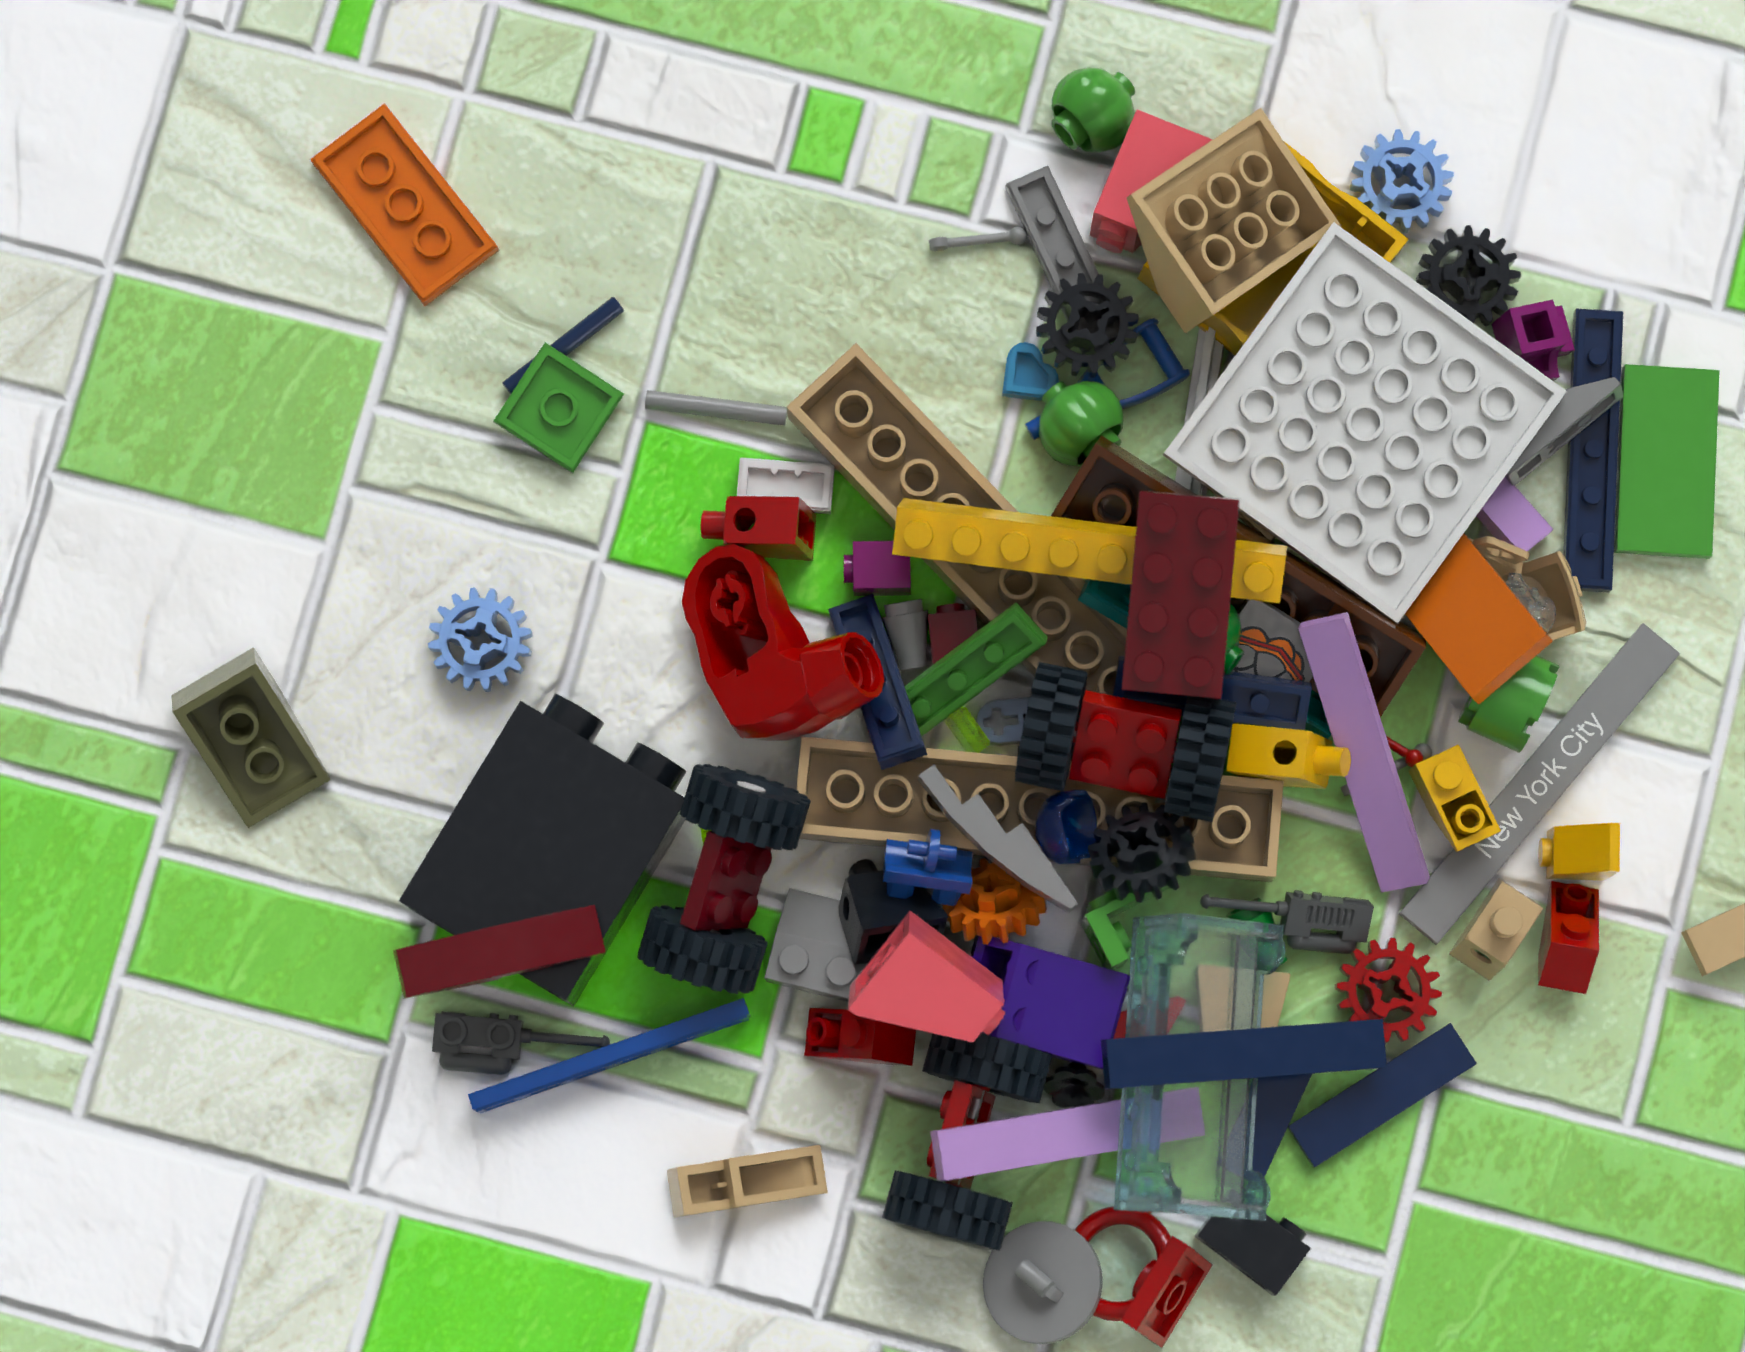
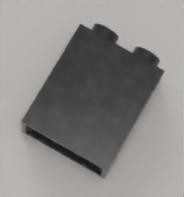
M554 694L543 714L520 701L405 889L399 902L452 935L595 905L605 951L607 952L686 818L680 815L684 797L675 792L685 776L686 770L639 742L636 743L626 762L593 744V741L603 727L604 722L558 694ZM606 953L555 964L549 968L520 973V975L574 1007Z

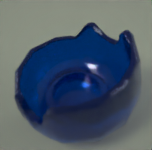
M1085 790L1060 791L1052 794L1041 805L1035 820V837L1046 857L1059 865L1079 864L1081 859L1090 858L1088 845L1096 843L1093 831L1097 829L1096 812L1090 795Z

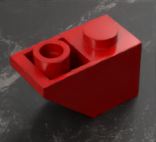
M1551 881L1538 954V986L1586 994L1599 953V889L1585 887L1576 883L1567 884Z
M809 1008L804 1056L874 1064L913 1066L916 1029L856 1016L848 1009Z

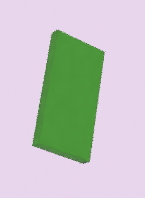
M1625 364L1622 367L1621 386L1624 397L1621 398L1614 553L1710 559L1712 557L1720 370Z

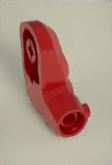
M735 544L717 546L698 559L685 579L682 606L685 619L695 636L705 679L730 724L741 738L788 741L820 730L836 719L844 718L878 697L882 692L884 684L883 668L872 644L857 632H848L809 643L802 625L789 609L777 573L765 558L759 554Z

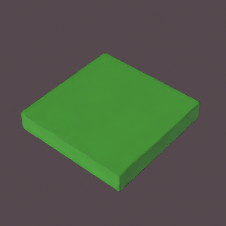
M545 342L493 422L573 474L624 396V393Z

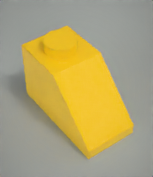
M1620 823L1554 826L1547 831V838H1540L1538 847V862L1540 867H1546V879L1604 881L1620 872Z

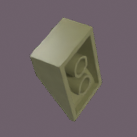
M254 647L171 695L173 714L248 828L331 780L278 684Z

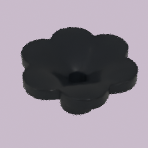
M1072 1062L1068 1064V1067L1057 1068L1053 1076L1046 1078L1044 1091L1052 1095V1102L1055 1105L1066 1108L1094 1104V1101L1104 1097L1105 1086L1097 1081V1075L1093 1071L1086 1069L1085 1065Z

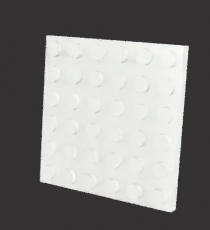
M1333 222L1166 449L1163 456L1218 496L1240 499V512L1355 596L1398 624L1567 391Z

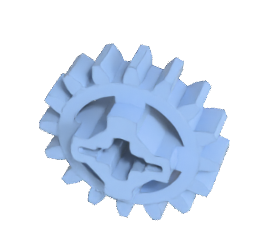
M1395 129L1392 141L1388 142L1382 134H1379L1374 141L1375 150L1370 146H1363L1360 156L1365 162H1354L1351 172L1360 176V178L1351 181L1350 191L1361 192L1362 195L1358 199L1390 225H1393L1394 222L1400 223V228L1404 234L1409 232L1412 221H1416L1422 229L1427 227L1429 223L1427 213L1435 217H1439L1442 214L1444 208L1439 201H1449L1452 190L1443 185L1452 181L1454 172L1442 170L1449 157L1447 154H1440L1438 156L1433 154L1437 143L1434 139L1424 146L1419 143V131H1415L1410 140H1405L1401 130ZM1405 153L1410 156L1394 157L1392 154ZM1425 167L1428 168L1431 174L1432 191L1429 189L1430 185L1424 181L1423 169ZM1371 172L1374 173L1373 177L1380 182V193L1378 196H1376L1372 188ZM1403 175L1407 176L1410 179L1408 184L1405 183L1400 188L1394 185L1395 178L1399 179ZM1409 205L1412 209L1401 210L1392 207Z
M475 587L470 588L469 600L463 601L456 593L453 594L452 600L455 607L449 610L446 607L439 606L437 610L444 620L442 624L430 623L429 626L433 633L439 635V639L429 642L428 648L433 652L442 653L434 661L437 669L450 666L451 668L446 676L447 680L454 683L460 677H463V687L467 691L472 690L476 681L481 682L485 692H491L492 680L497 678L504 686L509 685L506 673L511 669L521 674L524 670L517 661L518 657H529L532 653L530 648L522 644V640L533 637L530 628L519 627L527 619L526 614L523 610L511 613L515 603L514 600L508 596L501 603H498L497 592L492 588L488 591L486 598H480ZM476 610L473 618L464 623L457 622L463 615ZM498 614L508 622L512 638L497 631ZM485 630L488 637L495 643H482L480 649L476 650L471 640L466 637L479 636L481 631ZM449 642L462 646L464 649L463 666L453 658ZM498 656L505 657L498 665L484 670L487 662Z

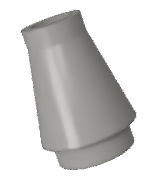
M922 599L884 605L886 617H882V621L898 659L899 669L906 670L928 666L926 657L928 610H923Z

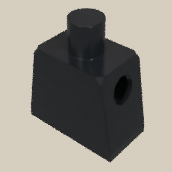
M862 859L850 867L849 876L844 881L838 912L855 965L868 963L909 911H912L942 935L944 934L948 916L942 907L931 899V894L926 888L915 886L913 895L907 899L889 897L887 894V882H883V870L879 871L872 860Z

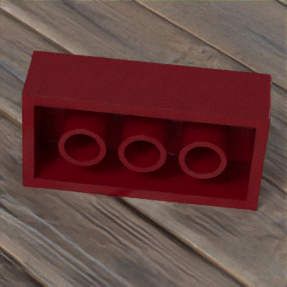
M1140 491L1122 690L1221 699L1240 499Z

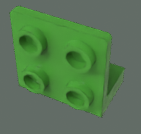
M1166 885L1161 888V891L1163 892L1169 889V887ZM1113 890L1089 902V906L1086 907L1088 913L1084 915L1080 924L1104 968L1116 970L1124 966L1129 959L1126 952L1132 947L1130 939L1120 921L1111 924L1109 919L1140 904L1136 902L1134 893L1129 892L1127 897L1121 901L1117 899ZM1152 892L1145 893L1142 902L1154 897Z

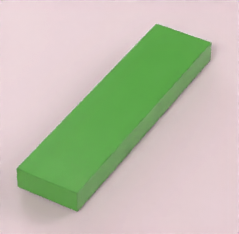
M1017 602L905 685L921 736L1046 644V634Z

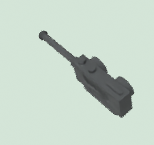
M1294 890V893L1286 892L1285 900L1276 901V903L1209 897V894L1203 895L1200 899L1201 906L1206 909L1208 907L1275 913V915L1281 916L1279 929L1284 935H1287V944L1292 949L1340 954L1352 953L1356 948L1357 942L1367 943L1374 909L1371 902L1366 899L1322 896L1319 892L1305 894L1300 890ZM1311 928L1335 930L1337 932L1336 934L1312 932Z
M441 1012V1014H435L432 1052L440 1053L439 1063L445 1070L504 1075L510 1071L512 1059L520 1060L521 1043L536 1041L605 1047L610 1045V1040L605 1035L603 1037L532 1032V1029L523 1028L524 1022L518 1020L517 1015H509L508 1019H499V1014L490 1013L489 1018L466 1016L465 1013ZM461 1045L493 1048L492 1055L461 1052Z

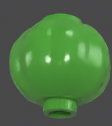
M1082 68L1069 73L1057 84L1052 96L1051 107L1054 119L1051 121L1053 130L1059 139L1073 150L1080 147L1085 152L1094 153L1117 148L1123 143L1135 114L1131 99L1135 94L1134 86L1124 74L1117 72L1115 75H1111L1101 68Z
M1061 381L1052 386L1043 395L1042 401L1045 403V407L1039 418V437L1044 449L1055 461L1069 466H1080L1084 463L1101 435L1116 445H1121L1122 441L1118 435L1123 429V409L1118 397L1106 385L1095 381H1082L1067 386Z

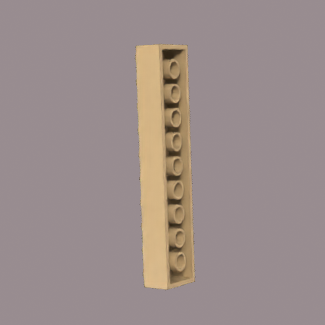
M857 343L786 407L788 419L835 466L837 471L894 530L897 506L903 498L1018 512ZM921 558L970 610L975 609L976 616L984 625L988 624L1015 602L1020 605L1047 636L1046 644L1021 662L1034 677L1039 662L1087 671L1086 690L1113 696L1119 656H1125L1127 629L1078 601L1085 584L1082 578Z
M801 737L796 790L800 794H805L811 800L800 839L885 847L887 839L908 842L910 839L926 842L929 829L931 828L940 830V844L957 846V850L971 851L973 855L984 856L949 821L919 783L918 775L934 764L962 804L979 793L1006 833L1023 823L1049 862L1090 866L1091 858L1088 852V845L1096 843L1093 835L1094 829L1106 830L1108 828L1105 820L1107 815L1113 816L1118 820L1123 817L1122 807L1128 806L1132 813L1139 812L1142 802H1147L1150 812H1155L1159 806L1165 805V802L1154 804L1157 797L1069 779L1071 764L1065 788L1063 791L1016 782L1015 770L1018 756L926 748L928 755L881 770L872 743ZM1170 770V775H1169V780H1168V785H1167L1166 794H1167V791H1168L1169 782H1170V776H1171V771H1172V770ZM1222 775L1213 821L1208 822L1182 816L1184 825L1190 827L1195 842L1193 846L1196 860L1188 861L1192 872L1190 875L1272 882L1276 878L1284 781ZM1166 837L1167 846L1172 848V841ZM1112 856L1111 863L1118 868L1117 859Z

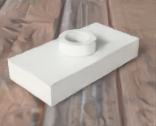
M740 457L737 496L800 497L815 513L831 514L835 466L832 464Z

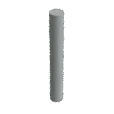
M647 390L645 409L784 426L787 419V408L784 406Z

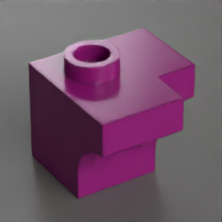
M1554 300L1510 308L1491 324L1497 341L1552 381L1560 377L1557 365L1558 357L1569 355L1575 350L1563 306H1555Z

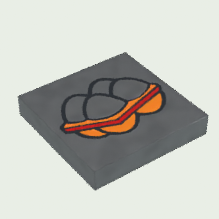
M1246 599L1237 612L1242 626L1238 647L1245 652L1233 672L1309 682L1313 674L1298 630L1301 623L1268 602Z

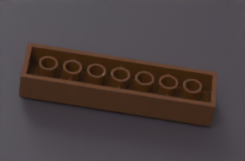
M1101 435L1051 516L1136 527L1139 493L1141 490L1197 494ZM1238 521L1236 540L1275 544ZM1287 551L1280 604L1268 603L1300 623L1348 612L1381 717L1424 652L1426 640L1414 629L1401 621L1396 624L1338 582ZM1231 597L1230 603L1238 612L1246 599ZM1312 677L1309 682L1312 684V690L1318 693L1314 677Z

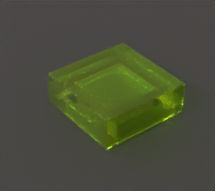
M961 706L944 720L965 752L982 753L990 746V740L966 707Z

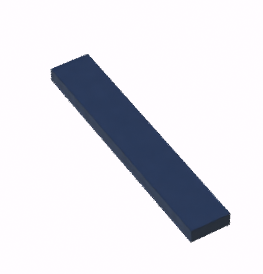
M1575 309L1573 313L1572 337L1575 350L1572 352L1570 388L1612 377L1621 382L1623 311ZM1620 400L1568 442L1563 555L1571 568L1572 576H1577L1581 591L1609 593L1612 590Z
M1383 1019L1101 1040L1105 1089L1387 1068Z

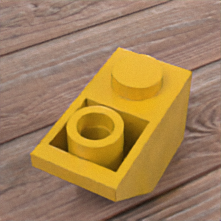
M1459 744L1415 764L1409 770V774L1428 813L1456 852L1501 832Z

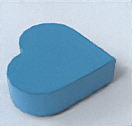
M1028 342L1019 343L1012 347L1007 356L1002 397L1042 401L1043 395L1059 382L1058 374L1050 364L1043 362L1042 353L1034 344Z

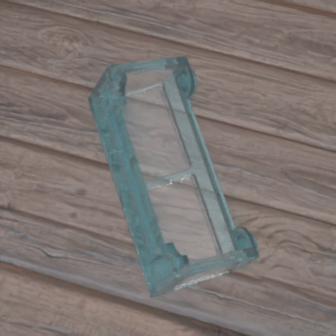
M1187 913L1133 917L1129 973L1131 977L1128 988L1125 1038L1261 1028L1264 975L1272 974L1284 960V925ZM1258 1078L1122 1088L1114 1210L1266 1221V1208L1270 1202V1188L1260 1172L1252 1171Z

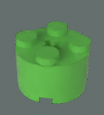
M1535 656L1482 703H1476L1469 696L1458 722L1465 725L1467 730L1520 753L1531 736L1526 733L1528 726L1532 727L1535 721L1538 722L1558 675L1556 672L1559 669V665L1542 657Z

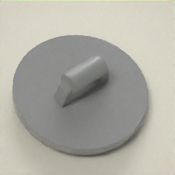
M1051 1221L1027 1223L1005 1235L1000 1251L993 1249L983 1277L984 1298L993 1319L1008 1334L1033 1344L1056 1343L1071 1337L1082 1329L1093 1316L1098 1306L1103 1285L1101 1265L1090 1243L1070 1227Z

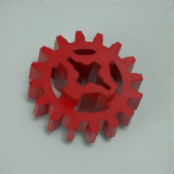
M1395 938L1387 940L1385 949H1380L1375 939L1369 941L1368 955H1365L1359 949H1355L1351 953L1353 960L1356 962L1355 966L1342 964L1339 969L1348 977L1347 982L1335 984V990L1346 993V999L1337 1004L1338 1010L1350 1008L1352 1015L1347 1022L1383 1019L1384 1021L1389 1011L1398 1008L1404 1012L1411 1013L1409 1017L1400 1022H1383L1385 1044L1389 1042L1391 1032H1396L1399 1040L1403 1042L1408 1040L1407 1027L1411 1026L1419 1033L1425 1030V1025L1420 1019L1421 1016L1433 1018L1437 1014V1011L1428 1005L1429 1000L1442 997L1441 991L1431 989L1430 982L1440 977L1439 972L1426 973L1424 969L1430 957L1424 955L1415 959L1412 956L1415 944L1411 942L1402 951L1397 950ZM1379 959H1393L1388 969L1377 973L1365 968L1369 963ZM1410 969L1417 978L1420 995L1411 990L1407 978ZM1389 979H1392L1396 982L1393 990L1399 994L1401 999L1393 997L1384 1002L1381 1000L1383 991L1377 988L1375 983L1384 984ZM1356 986L1366 993L1369 1002L1366 1012L1359 1004Z

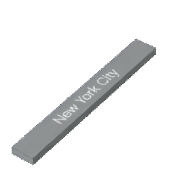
M1642 623L1489 805L1501 832L1459 852H1456L1453 848L1431 874L1428 883L1421 886L1400 911L1399 915L1435 945L1438 944L1680 653Z

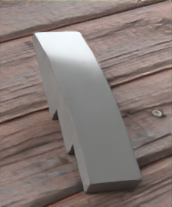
M935 764L918 775L919 783L949 821L985 857L1025 888L1067 913L1077 907V900L1023 823L1006 833L979 793L962 804Z

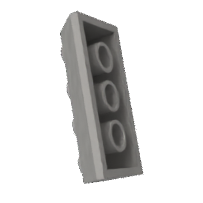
M789 888L765 974L766 982L849 1002L850 985L868 963L855 965L852 960L839 917L838 907L840 900ZM945 927L943 936L971 956L975 937L970 941L964 940L963 931L953 933L949 927Z

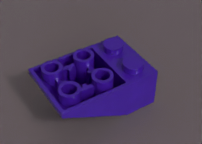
M979 936L973 958L1003 980L1005 999L1004 1005L1001 1008L1005 1011V1015L989 1035L1029 1046V1048L1038 1049L1055 1058L1103 1069L1101 1040L1114 1038L1131 976L1013 941L1003 943L1000 938L992 937L989 944L986 945L982 942V936Z

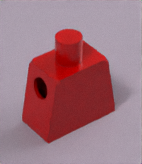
M729 496L726 500L725 511H703L700 525L701 537L703 539L723 540L724 545L735 544L766 558L813 561L817 514L800 497Z

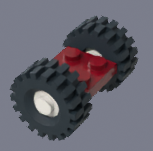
M697 764L693 767L680 815L686 818V821L698 824L699 828L712 831H707L685 908L675 906L674 909L670 906L661 905V908L655 906L651 909L637 954L638 959L643 960V964L648 967H655V971L661 974H670L673 979L692 982L691 985L701 988L702 986H707L714 991L721 992L723 989L738 994V991L745 994L754 990L768 943L764 937L756 935L755 931L746 928H748L749 922L755 915L758 907L757 895L763 875L768 871L772 861L771 849L790 851L798 846L811 800L805 794H800L794 788L784 787V784L780 782L769 781L765 779L766 777L754 776L738 769L730 770L724 766L718 765L715 767L711 764Z

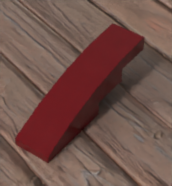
M595 905L496 925L393 951L404 999L494 981L505 976L549 968L555 964L606 953Z

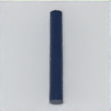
M612 296L550 346L567 356L623 313L624 309ZM533 359L502 382L510 394Z

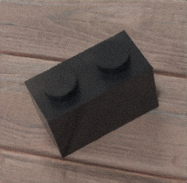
M1244 1187L1240 1193L1234 1189H1229L1194 1237L1269 1294L1276 1296L1311 1248L1302 1242L1307 1234L1285 1217L1277 1223L1263 1211L1267 1204Z

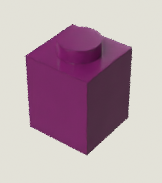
M853 541V555H844V583H853L854 596H867L870 594L874 596L911 595L910 557L892 555L893 541Z

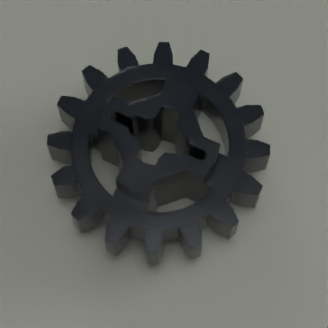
M1471 225L1465 226L1461 237H1457L1456 233L1450 228L1444 234L1445 244L1435 238L1430 242L1428 248L1433 255L1423 254L1418 263L1428 271L1418 273L1416 282L1421 285H1427L1428 288L1426 289L1472 323L1475 322L1476 318H1479L1486 327L1493 321L1491 311L1501 316L1508 310L1504 300L1514 301L1518 294V290L1509 285L1518 282L1521 277V272L1509 269L1516 261L1517 255L1516 253L1506 255L1502 253L1506 243L1504 238L1497 240L1494 244L1490 242V229L1485 228L1479 237L1473 236ZM1458 250L1456 261L1453 264H1444L1443 267H1439V263L1445 256ZM1479 252L1485 254L1494 264L1486 261ZM1466 262L1470 276L1477 278L1471 291L1469 285H1467L1466 278L1460 277ZM1493 288H1498L1494 297L1479 305L1480 294L1483 291H1492ZM1443 291L1450 293L1457 300L1458 304L1450 300Z
M1078 273L1077 283L1074 286H1071L1064 278L1060 280L1059 288L1061 293L1059 295L1055 292L1047 291L1045 300L1051 307L1038 308L1037 317L1047 323L1036 327V336L1048 337V340L1042 345L1041 351L1043 355L1056 352L1057 356L1054 367L1058 369L1065 362L1072 364L1071 376L1075 377L1081 367H1087L1091 378L1097 375L1098 365L1103 364L1109 372L1115 370V355L1124 360L1129 357L1130 351L1124 345V342L1136 343L1138 333L1128 329V327L1138 324L1139 315L1126 312L1132 305L1133 298L1127 296L1120 299L1117 296L1120 283L1115 282L1108 289L1103 286L1102 274H1098L1092 284L1087 283L1084 273ZM1084 296L1096 297L1104 302L1099 304L1087 301ZM1064 306L1069 320L1056 331L1055 320L1058 312ZM1081 317H1084L1087 322L1097 321L1094 333L1091 334L1087 328L1078 330ZM1118 320L1119 332L1115 341L1110 345L1105 331L1106 328L1113 325L1114 321ZM1075 346L1088 350L1090 354H1079L1070 349Z
M1142 802L1139 812L1132 813L1128 806L1122 807L1123 817L1118 820L1113 816L1107 815L1105 820L1108 828L1106 830L1094 829L1093 835L1096 843L1088 845V852L1091 858L1089 863L1094 878L1100 881L1102 890L1107 892L1114 888L1117 899L1121 901L1127 897L1129 892L1134 893L1137 903H1142L1145 893L1152 892L1157 900L1161 899V888L1166 885L1171 889L1177 890L1179 888L1177 875L1190 876L1192 872L1188 861L1196 860L1193 846L1195 842L1189 826L1184 825L1182 816H1169V813L1164 812L1165 805L1159 806L1155 812H1150L1147 802ZM1166 837L1172 841V848L1167 846ZM1112 856L1116 857L1119 865L1118 868L1111 863Z

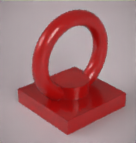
M1124 1205L1100 1209L1086 1217L1075 1228V1231L1090 1242L1096 1234L1114 1225L1133 1226L1149 1237L1154 1245L1157 1260L1150 1261L1139 1274L1133 1287L1132 1299L1114 1302L1100 1297L1093 1316L1108 1321H1122L1146 1339L1163 1348L1211 1269L1212 1264L1186 1243L1174 1236L1171 1237L1166 1227L1155 1216L1143 1209Z

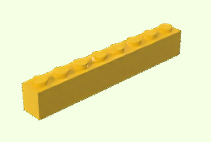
M903 498L897 506L892 555L1131 585L1136 527ZM1236 540L1231 597L1280 604L1287 546Z

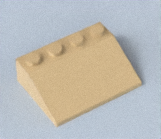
M1259 108L1127 197L1158 295L1184 333H1187L1319 242L1333 222L1341 226L1262 108Z

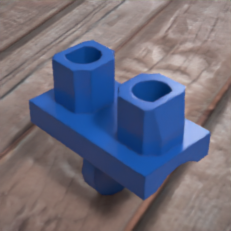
M929 829L926 842L910 839L908 842L887 839L884 848L883 882H887V894L889 897L907 899L913 895L915 886L932 889L931 899L937 904L955 906L962 893L970 894L973 852L957 850V846L940 844L941 832L938 829Z

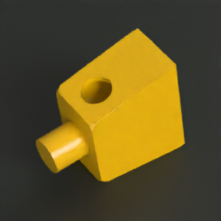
M1236 723L1232 725L1227 772L1240 777L1284 781L1283 787L1325 789L1328 785L1329 776L1346 777L1349 773L1351 766L1349 749L1333 747L1331 740L1311 731Z

